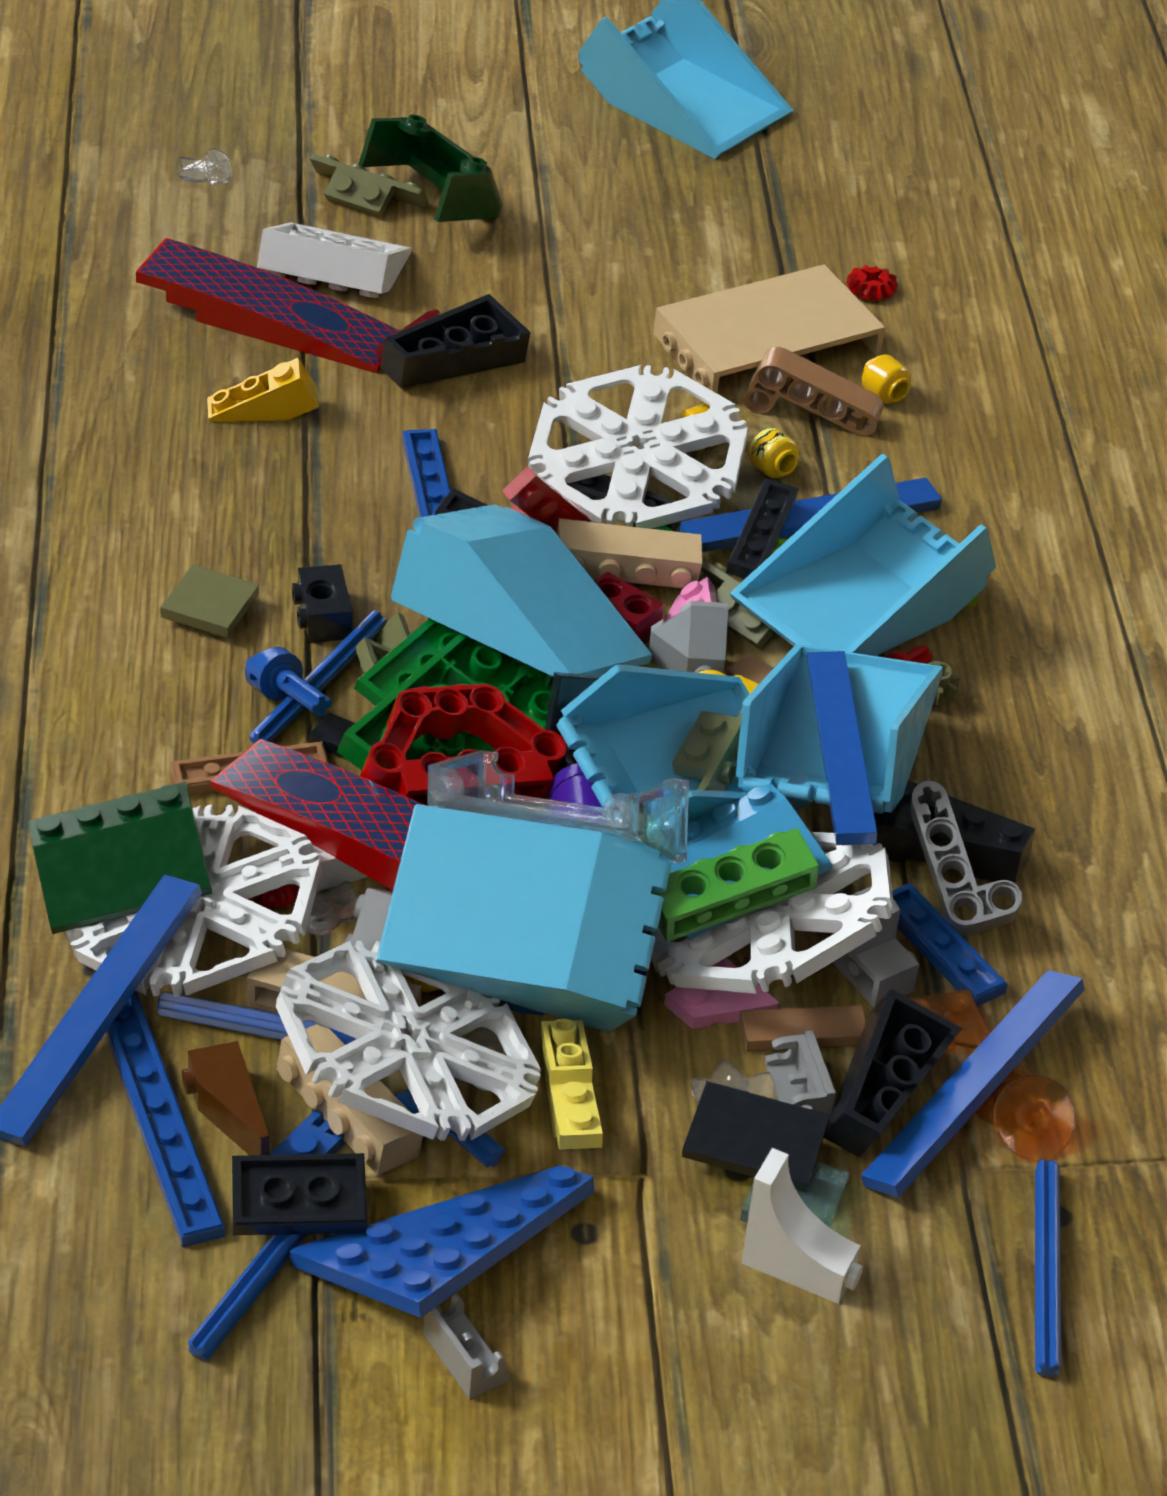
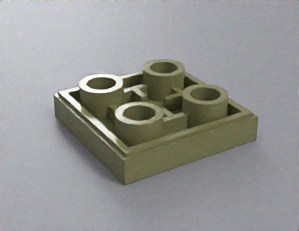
M192 565L160 607L161 617L175 621L180 625H188L210 632L216 636L228 638L259 595V584Z

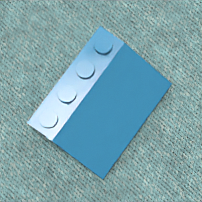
M771 783L766 786L753 788L746 796L732 803L721 804L714 808L711 813L695 821H687L681 824L677 830L661 838L650 839L643 844L644 846L660 850L659 856L670 859L672 864L670 872H674L691 866L697 860L703 858L711 859L728 853L736 846H747L764 840L773 833L787 832L798 828L819 865L818 876L833 869L830 860L788 799ZM728 880L725 882L734 883L735 881ZM688 894L689 896H699L696 894ZM727 921L688 934L686 937L691 940Z

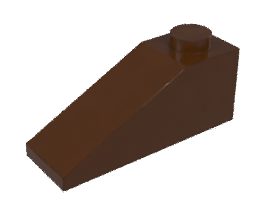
M238 1041L189 1050L188 1069L182 1070V1081L186 1095H194L198 1111L248 1155H269V1133Z

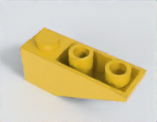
M299 358L280 363L267 372L258 376H251L244 380V382L228 389L219 390L207 398L208 418L211 422L285 421L319 407L317 386Z

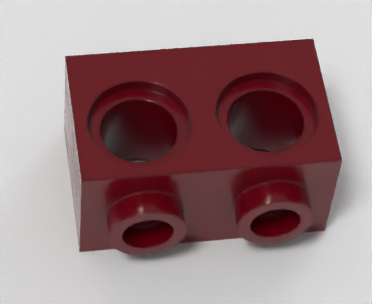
M607 571L594 582L643 644L647 643L650 640L651 626L663 618L664 604Z

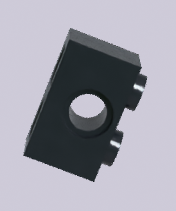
M342 565L298 568V583H292V600L294 605H300V607H297L299 629L305 628L308 643L344 640L352 632L353 611Z

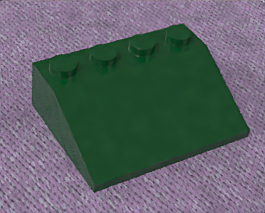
M186 781L165 785L158 789L134 795H125L118 799L94 805H85L78 809L46 815L28 821L52 935L137 913L164 874L199 884L202 892L201 896L213 894Z

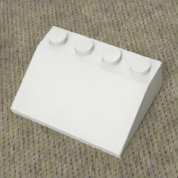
M289 222L263 229L257 268L265 269L267 272L283 278L286 277V274L298 276L297 281L305 284L316 285L317 280L329 283L328 288L333 290L347 291L348 287L360 289L359 294L362 296L378 298L379 294L390 291L411 254V247Z

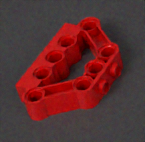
M456 684L443 687L422 686L403 690L398 694L387 721V730L381 742L371 747L360 776L426 806L452 810L543 803L554 780L553 777L556 775L565 756L567 747L564 739L559 734L542 728L506 701L502 692L494 686L488 684ZM467 731L474 736H478L496 750L494 754H483L477 750L467 749L459 753L457 757H447L438 752H430L422 756L421 759L406 760L413 742L425 734H432L439 739H449L454 737L457 732Z

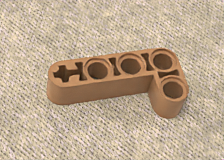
M782 347L770 348L765 353L752 376L744 397V404L747 409L753 413L765 414L773 408L778 397L781 396L860 436H868L876 431L884 408L883 401L875 393Z

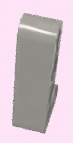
M924 781L918 784L912 793L910 811L944 918L961 936L975 934L1013 922L1018 916L1022 902V892L1019 887L1008 880H999L977 886L946 790L942 785L934 781ZM924 798H928L930 803H935V818L930 820L931 813L926 803L922 804ZM936 833H943L950 838L951 842L946 846L940 847L933 844L930 837ZM953 869L960 872L963 879L958 883L952 884L944 880L942 874L947 870ZM1004 895L1011 899L1013 906L1007 910H1002L994 905L992 899L996 896ZM960 906H966L974 911L975 917L967 921L960 920L956 917L954 910Z

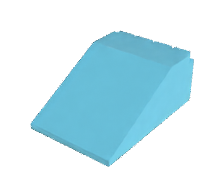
M660 0L651 13L652 16L622 32H619L614 24L605 17L600 20L578 52L579 62L583 66L580 70L609 104L713 159L718 158L793 112L791 106L701 0Z
M881 454L730 592L733 600L793 646L801 644L877 656L950 621L988 585L986 577L996 568L988 528L982 524L961 543H958L949 535H943L942 530L924 517H917V512L897 499L899 495L890 459L885 454Z
M494 504L419 517L413 522L415 531L412 529L407 530L391 593V599L394 602L551 676H554V672L603 676L608 670L618 664L641 666L650 663L651 652L551 526L511 508Z
M796 644L743 701L736 777H739L738 787L742 788L743 791L749 792L753 788L766 786L771 783L788 799L806 802L812 799L818 804L830 805L807 667V652H832L840 650ZM845 651L873 812L878 814L883 812L892 813L904 795L942 677L943 666Z
M618 664L608 670L561 710L563 717L556 726L569 749L576 750L573 756L587 781L594 782L591 788L605 813L613 816L610 822L619 838L643 845L650 839L661 838L677 830L681 824L687 821H695L711 813L714 808L721 804L732 803L748 794V792L738 787L739 777H735L734 782L731 785H727L725 791L697 790L702 779L674 774L672 765L701 711L738 717L742 710L743 701L749 695L740 677ZM788 799L795 810L807 807L813 802L812 799L809 802Z
M416 804L413 809L375 962L559 1018L583 1020V1025L611 1032L634 1018L637 1013V1008L635 1007L641 1006L647 977L635 973L634 969L639 971L649 970L655 943L654 936L642 933V931L656 932L658 929L664 898L651 894V891L657 893L666 892L672 864L670 859L659 856L660 850L604 832Z

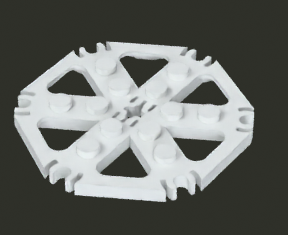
M641 365L575 381L566 384V388H559L560 400L548 397V405L545 402L543 403L528 457V467L580 508L591 520L590 522L602 523L606 518V524L613 525L617 521H623L625 526L633 527V522H636V527L652 529L712 513L713 508L718 509L720 507V497L718 495L730 499L732 491L735 493L748 436L746 421H740V410L736 408V404L675 369L670 379L667 367H664L661 375L654 376L651 374L650 365L644 368L643 375H641ZM622 383L630 384L635 388L627 419L591 399L589 394L592 391L615 387ZM676 390H683L710 407L708 411L664 422L670 394ZM554 422H561L592 440L591 442L559 450L551 449L547 445ZM722 443L730 444L726 463L719 469H711L685 454ZM613 472L608 494L601 500H592L566 484ZM650 475L687 498L657 507L646 506L644 499Z
M207 805L204 811H202L201 806L193 808L213 894L201 896L138 985L136 991L147 996V989L150 986L153 996H158L160 989L170 984L174 996H180L183 989L187 996L278 962L277 957H284L286 952L283 941H291L294 944H298L300 942L298 933L305 936L322 874L320 859L317 852L313 851L312 843L308 840L307 836L239 805L236 815L232 805H227L226 811L217 816L214 814L212 805ZM250 835L276 846L275 848L227 865L233 844L241 836ZM287 884H296L300 887L291 915H280L248 900L251 897L278 889ZM137 913L65 931L77 961L97 970ZM207 928L250 949L245 957L234 958L218 964L211 970L200 971L195 968Z
M810 832L822 850H834L826 853L833 869L818 876L816 889L735 917L691 940L687 938L680 942H666L658 927L656 932H652V936L655 937L652 961L656 972L661 977L667 975L669 983L671 985L675 984L676 987L757 994L755 989L758 983L763 992H768L769 984L778 979L783 980L785 987L790 986L792 983L791 975H794L796 983H799L876 936L875 932L882 930L879 918H891L890 911H894L890 865L885 847L883 848L880 843L874 846L873 844L838 846L835 842L834 833ZM871 873L872 888L867 893L858 896L843 893L834 894L862 876ZM794 930L835 933L808 950L795 951ZM751 943V960L746 965L739 968L712 966Z
M360 940L356 941L354 947H352L351 941H348L289 969L276 1000V1009L305 1074L307 1075L315 1071L311 1080L314 1083H318L321 1080L331 1082L332 1086L328 1095L331 1098L340 1096L337 1101L338 1103L434 1140L436 1135L440 1141H445L450 1129L456 1132L460 1141H465L468 1133L471 1140L530 1107L538 1090L536 1085L541 1076V1069L507 1003L504 1006L498 1007L500 999L486 998L474 991L375 962L380 945L379 941L375 942L372 951L367 950ZM337 972H347L357 979L366 1000L320 981ZM403 975L442 989L446 994L418 1007ZM303 1021H314L321 1027L337 1030L354 1037L356 1040L331 1053H317L306 1032ZM478 1027L488 1028L497 1035L506 1055L463 1039L461 1036ZM400 1069L419 1109V1113L413 1114L404 1107L382 1098H372L365 1093L364 1088ZM453 1077L473 1084L478 1089L493 1092L499 1097L501 1102L477 1115L467 1107Z

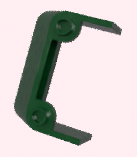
M410 114L408 117L371 119L358 163L359 166L408 165L441 188L443 191L434 220L437 222L492 219L500 216L503 202L492 170L487 166L485 160L468 153L426 123L427 120L419 115Z

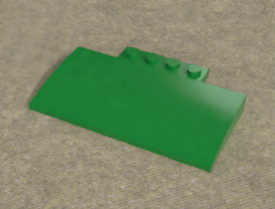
M429 618L357 679L354 689L372 702L375 707L344 733L337 752L362 771L371 747L381 742L387 730V721L398 694L403 690L422 686L443 687L456 684H488L494 686L502 692L506 701L545 729L553 676ZM467 731L457 732L454 737L449 739H439L432 734H425L413 742L406 760H418L430 752H438L447 757H457L459 753L467 749L477 750L483 754H494L496 750L478 736H474ZM490 807L459 811L484 814Z

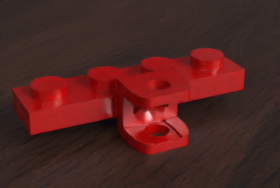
M528 466L501 491L514 504L510 507L511 509L551 526L555 533L557 532L559 518L591 521L580 508Z

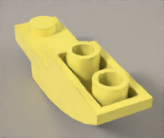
M562 1018L555 1021H541L547 1097L553 1136L557 1137L559 1150L602 1148L603 1131L592 1084L593 1067L583 1020Z

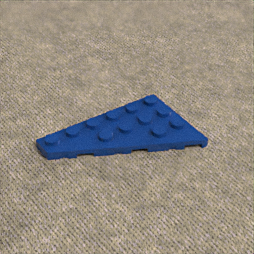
M555 1166L368 1224L366 1233H339L297 1246L290 1250L291 1265L421 1318L594 1193L593 1177L575 1171L570 1167Z

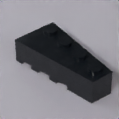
M487 294L384 339L380 368L400 388L523 363L526 360L531 332L495 298Z
M909 780L903 797L892 813H874L877 844L880 843L883 848L885 847L886 853L889 855V861L903 864L905 863V858L926 862L910 811L912 793L918 784ZM948 796L974 877L992 882L1008 880L1016 884L1029 861L1035 828ZM924 798L922 804L926 803L931 813L930 820L935 818V803H930L928 798ZM936 833L930 837L932 843L940 847L946 846L951 842L950 838L943 833Z
M890 988L869 1013L830 1115L829 1125L824 1138L860 1157L886 1128L963 1028Z

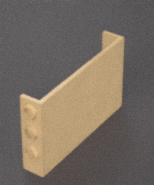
M823 264L657 307L653 335L660 341L664 349L675 358L681 369L685 370L694 381L718 393L719 377L758 367L765 353L773 347H782L797 355H803L860 339L875 355L881 354L883 339L885 338V327L858 300L849 288Z

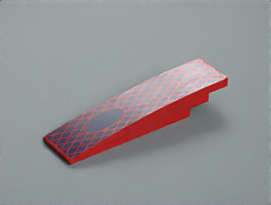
M165 238L136 270V283L166 291V302L196 310L197 322L377 374L381 370V362L378 361L375 348L383 343L386 337L400 331L355 308L293 281L229 257Z
M259 739L210 781V787L261 816L306 835L312 845L392 891L414 806L416 804L424 805L357 774Z

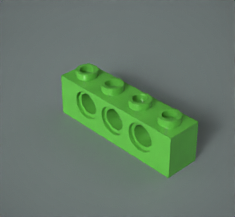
M798 828L787 832L773 833L766 839L747 846H736L728 853L711 859L703 858L697 860L691 866L670 872L665 893L651 891V894L664 898L658 927L665 941L669 942L816 889L819 865ZM731 880V881H735V882H734V883H729V882H725V881ZM688 894H696L699 896H689Z

